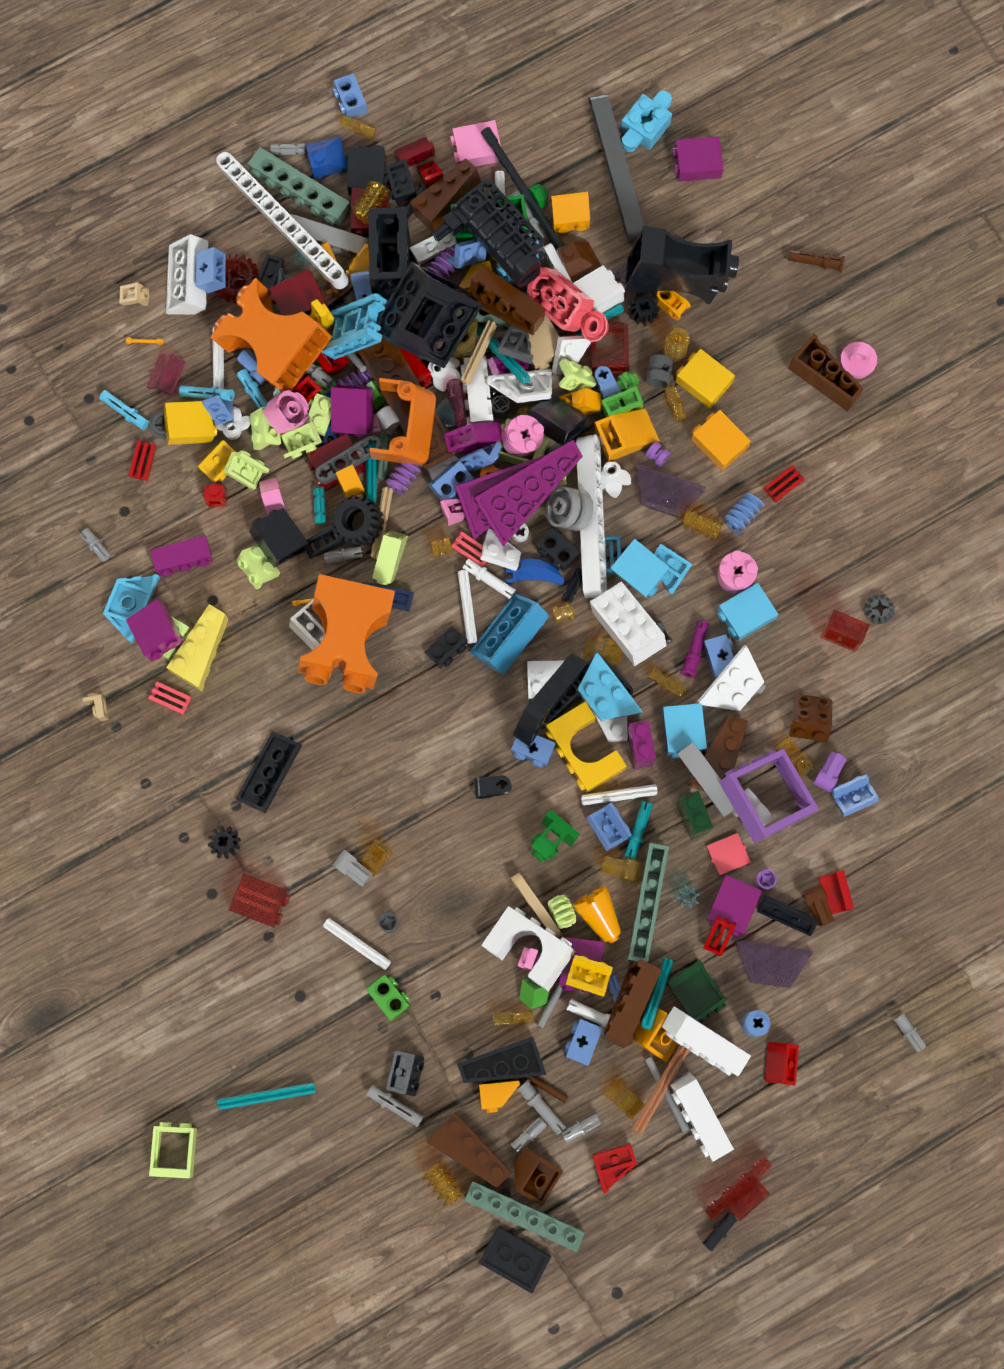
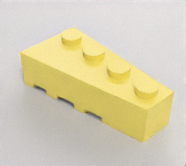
M209 604L166 667L172 674L201 692L203 691L205 680L209 675L213 658H215L217 647L228 622L226 614Z

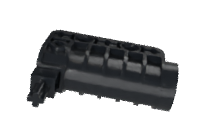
M485 180L459 199L453 206L452 211L442 218L443 224L431 233L434 239L439 242L449 233L454 237L462 230L465 233L469 231L518 287L528 285L540 275V264L544 259L542 251L544 246L543 237L492 181ZM484 187H491L490 192L492 195H490L487 191L484 192ZM498 200L504 201V205H502ZM522 226L527 227L528 232H526Z

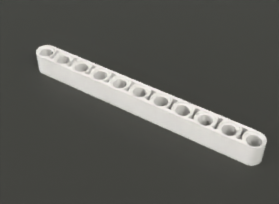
M223 152L219 154L216 161L224 175L336 289L345 288L349 281L342 267L230 153Z

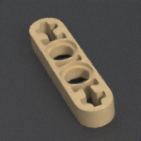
M518 872L512 876V882L545 929L548 927L556 933L555 937H561L563 934L521 874Z

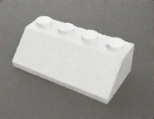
M190 234L169 245L166 314L195 315L206 309V292L196 287V253L208 249L207 240Z

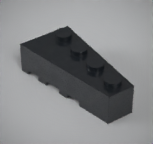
M533 1036L457 1064L464 1083L547 1075Z

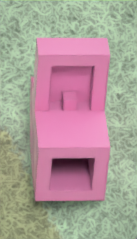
M524 947L518 967L531 971L539 960L541 953L533 948L528 949Z

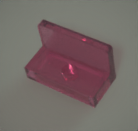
M172 353L160 354L147 388L159 389L167 395H173L185 361Z

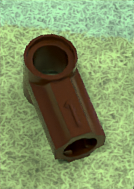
M822 884L803 891L809 908L811 907L814 917L819 919L818 926L835 921L827 903L828 899Z

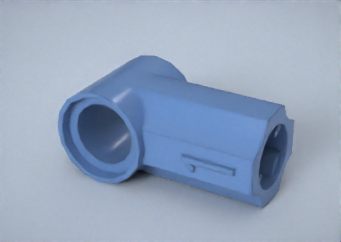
M249 349L243 350L239 354L237 361L247 369L254 381L261 386L266 380L257 373L256 355Z

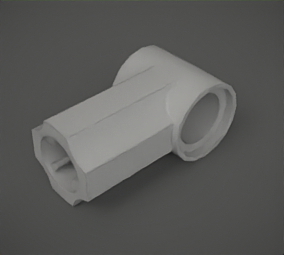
M386 406L377 413V417L380 420L383 433L392 436L397 433L396 430L401 421L392 407Z
M343 850L332 864L342 874L348 875L362 887L367 884L373 875L346 850Z

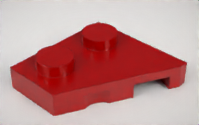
M631 1143L592 1154L604 1194L617 1181L619 1182L627 1171H630L637 1165Z

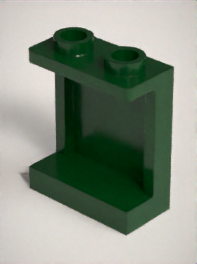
M701 960L666 984L686 1013L698 1022L703 1023L710 1018L708 1014L711 1011L715 1010L717 1013L726 1006L724 1002L728 999L724 997L707 973Z

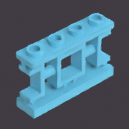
M372 294L331 311L334 317L333 334L331 340L322 350V353L335 360L381 342L382 335L377 332L381 329V326L377 325L376 322L378 313L385 310L388 300L384 299L380 294Z

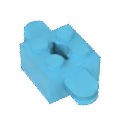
M659 91L653 99L642 94L622 119L621 132L624 133L621 143L625 151L633 152L639 144L650 151L670 126L672 113L667 109L671 106L672 97L667 91Z

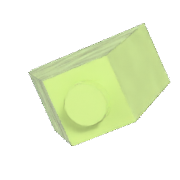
M392 530L383 535L372 579L377 580V583L388 585V583L391 584L394 581L408 535Z

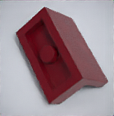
M423 137L394 150V154L398 162L406 159L408 166L411 167L434 157L435 147L432 141L429 142L427 137Z

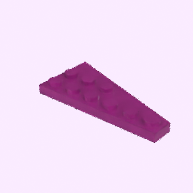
M574 439L474 497L503 547L583 457Z
M546 455L455 486L473 539H476L491 527L474 497Z

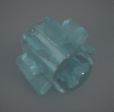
M686 884L684 891L678 889L677 892L681 895L676 900L682 902L681 908L684 905H688L690 910L692 909V903L695 905L699 904L696 897H699L701 894L695 893V886L692 889H688ZM686 892H688L689 895L693 896L690 902H688L687 899L683 898V896L686 895Z

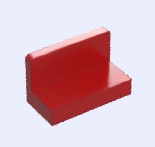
M844 870L819 877V883L824 888L832 915L854 909Z
M768 1042L765 1082L796 1086L799 1045Z

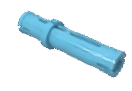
M247 369L238 372L237 377L245 387V392L249 393L258 409L266 407L268 402L259 390L258 383L253 381Z
M181 385L179 388L180 397L209 399L220 396L222 400L233 401L235 397L233 389H219L216 386L205 388ZM193 391L203 392V394L193 393ZM211 393H220L221 395H211Z
M104 390L100 394L99 399L124 416L127 422H132L143 431L149 426V420L141 416L135 408H130L109 393V391Z

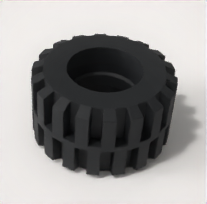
M361 496L344 498L345 502L340 501L338 503L340 505L339 508L335 507L334 509L336 514L332 515V519L335 520L332 526L336 528L334 532L339 535L340 539L353 545L366 546L368 542L373 543L375 537L379 538V531H383L384 528L381 526L384 523V519L381 518L383 512L379 510L380 507ZM362 511L364 514L363 525L354 531L352 527L353 518Z

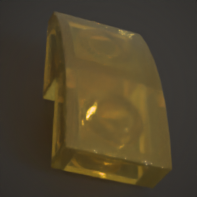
M787 736L773 747L776 752L782 749L786 751L800 777H803L814 768L809 758L798 748L790 736Z

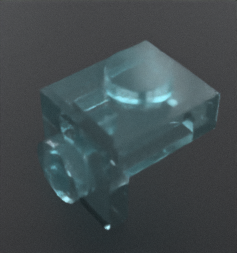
M443 398L435 407L438 417L447 427L457 426L463 419L464 412L458 410L447 398Z

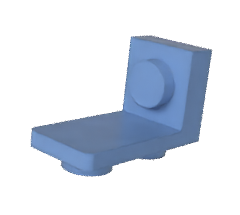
M220 396L202 401L203 406L216 425L234 420L232 401L222 400Z

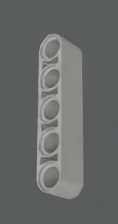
M290 214L319 245L328 242L332 252L354 259L364 244L369 243V240L362 236Z

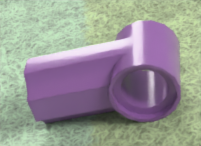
M831 752L813 784L831 793L847 759L839 753Z

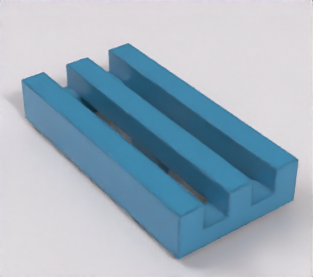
M605 536V555L606 541H609L610 568L614 564L613 541L617 542V559L621 556L620 536ZM606 566V574H614V572L611 569H607Z

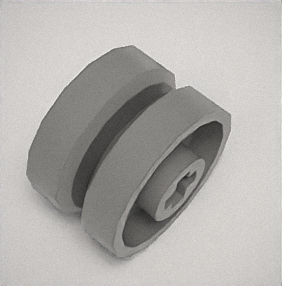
M566 486L556 487L551 492L546 504V516L552 526L574 531L584 529L588 525L593 513L591 495L587 491Z

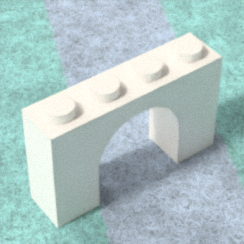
M508 906L482 946L503 961L518 939L527 935L539 937L542 942V953L528 974V977L549 992L575 953L571 948L572 943L563 937L561 940L555 937L556 933L548 927L544 930L540 927L541 923L532 917L530 920L524 917L526 913L516 907L514 910Z

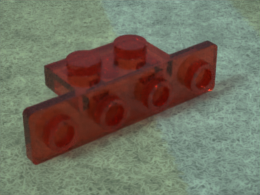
M767 1158L757 1161L751 1171L741 1175L733 1187H728L723 1192V1196L708 1205L705 1212L711 1220L727 1207L741 1221L770 1195L758 1181L772 1167Z

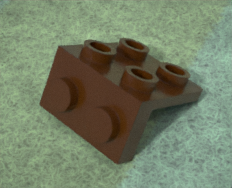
M795 694L789 737L828 742L832 728L833 701L829 698Z

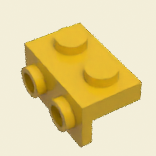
M221 440L201 461L197 468L212 482H221L227 476L223 471L231 452L236 451L224 440Z
M575 955L566 985L604 997L613 967L608 966L604 962H596L585 956Z

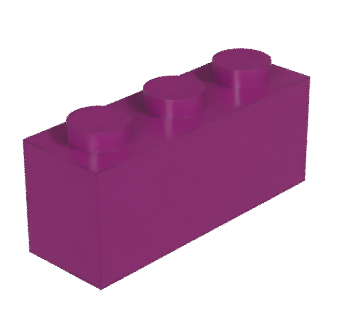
M205 535L150 550L155 571L162 577L170 576L176 571L186 572L195 566L204 567L213 562L209 541Z

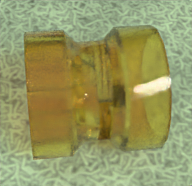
M444 536L440 540L436 538L430 540L434 558L440 557L441 554H453L449 536Z
M570 601L564 602L561 606H551L556 624H560L564 620L570 621L575 619Z

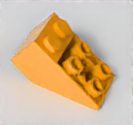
M646 409L611 415L596 421L594 424V431L599 438L600 445L608 462L649 447L656 441L660 442Z

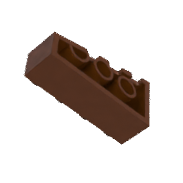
M729 715L705 755V759L721 780L726 777V772L735 768L748 720ZM693 776L688 787L704 791Z

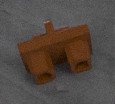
M328 281L327 285L321 289V292L328 304L327 308H330L353 289L349 284L343 289H336Z

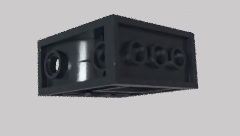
M406 207L369 208V280L372 294H380L386 300H389L411 263V242Z
M411 262L387 301L385 310L381 311L377 318L376 324L381 326V329L377 332L390 344L445 368L483 304L466 289ZM463 309L462 314L456 317L457 311ZM450 325H452L451 330L446 332ZM443 341L442 347L436 349L438 342Z

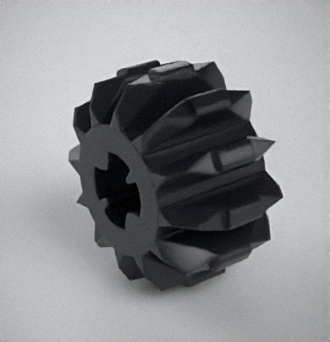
M644 293L641 298L636 295L635 301L630 302L631 307L628 310L629 314H632L631 320L637 319L636 324L638 325L640 322H643L644 326L647 325V321L651 324L654 323V319H657L659 316L657 312L660 311V307L657 306V299L652 300V295L646 298Z
M220 826V832L214 829L215 837L212 835L208 837L210 840H213V842L208 843V847H214L210 852L212 854L217 853V858L219 859L223 854L225 859H229V853L235 856L236 853L233 849L240 850L241 848L239 845H236V843L241 842V838H235L238 832H232V827L230 826L226 831L224 826ZM222 839L227 840V846L222 845Z

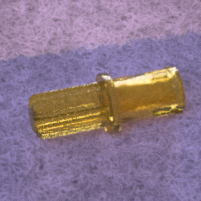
M345 115L341 118V126L355 131V134L360 133L373 139L376 133L375 127L362 123V120L357 121Z
M675 385L667 386L665 392L670 403L668 406L672 408L675 421L681 422L682 419L686 420L687 416L682 406L683 401L680 400Z
M656 668L653 669L648 678L663 686L662 689L666 688L678 696H682L686 690V687L673 680L672 676L668 677Z
M512 1010V1012L493 1014V1023L495 1025L513 1024L514 1026L515 1023H533L532 1010L515 1012Z

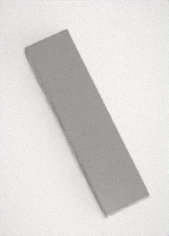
M691 743L678 753L679 757L723 817L734 811L733 805L719 783L721 779L696 745Z

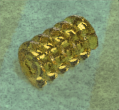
M368 182L367 187L364 188L363 193L359 197L360 199H357L356 204L352 207L354 215L362 222L369 224V208L382 206L380 200H386L385 195H389V190L378 182Z
M675 327L666 336L664 355L671 357L673 362L682 360L688 350L690 336L684 328Z
M689 505L683 519V528L687 529L691 526V532L698 528V535L705 531V538L712 534V540L714 541L721 531L724 520L719 523V517H716L713 521L712 514L706 518L705 511L698 515V508L691 512V506Z
M439 1161L425 1173L422 1180L430 1179L428 1187L435 1185L432 1192H440L438 1200L445 1198L443 1206L452 1205L466 1192L458 1193L461 1186H453L456 1179L448 1180L451 1173L443 1174L446 1167H438Z

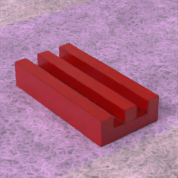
M137 441L129 471L130 478L148 481L157 449L156 444ZM143 447V451H142V455H141V458H140V462H139L137 474H135L136 467H137V463H138V459H139L140 452H141V448ZM148 448H149V449H150V453H149L147 465H146L145 472H144V476H143V475H141V473H142L143 465H144V462H145L147 450H148Z
M792 465L766 485L763 490L777 503L804 482L805 478ZM791 472L793 473V475H791L784 482H782L780 485H778L776 488L770 491V488L776 485L779 481H781ZM794 478L798 479L778 496L774 495Z
M720 915L717 916L703 949L722 956L735 929L736 922L733 921L731 923L727 918L725 920L721 919L722 916ZM721 924L722 926L720 928V931L713 945L710 946L709 944L712 940V937L718 925ZM728 927L729 930L720 949H717L720 938L725 928Z

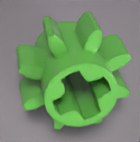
M627 371L618 377L619 381L617 384L621 392L635 386L637 389L639 388L637 385L640 380L636 373L632 375L630 371Z

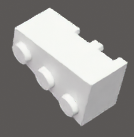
M311 600L290 618L289 627L313 651L324 639V628L320 618L312 610L313 600Z

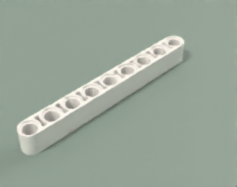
M596 434L578 437L576 440V445L583 455L577 463L578 489L587 491L593 501L592 517L588 525L580 530L583 593L587 599L596 598L607 591L600 441Z

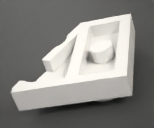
M595 715L608 742L628 741L627 716L600 721Z

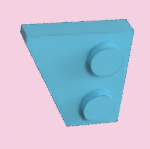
M660 544L654 555L671 569L669 571L671 575L664 584L669 593L673 595L692 567V564Z

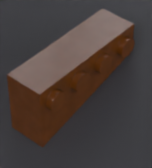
M464 159L414 198L410 204L415 217L432 232L443 224L442 218L451 212V204H456L459 199L481 183L477 168L467 159Z
M483 264L472 277L470 293L483 304L482 310L531 335L535 334L544 322L546 310L544 307Z
M813 333L792 358L788 369L848 412L860 397L863 388L848 371L841 367L839 360L833 358L828 352L829 349L818 341L816 334Z
M641 959L629 966L601 1039L621 1048H625L633 1043L635 1038L634 1032L642 1020L643 1011L648 1004L662 969Z
M457 1113L426 1141L496 1188L512 1173Z

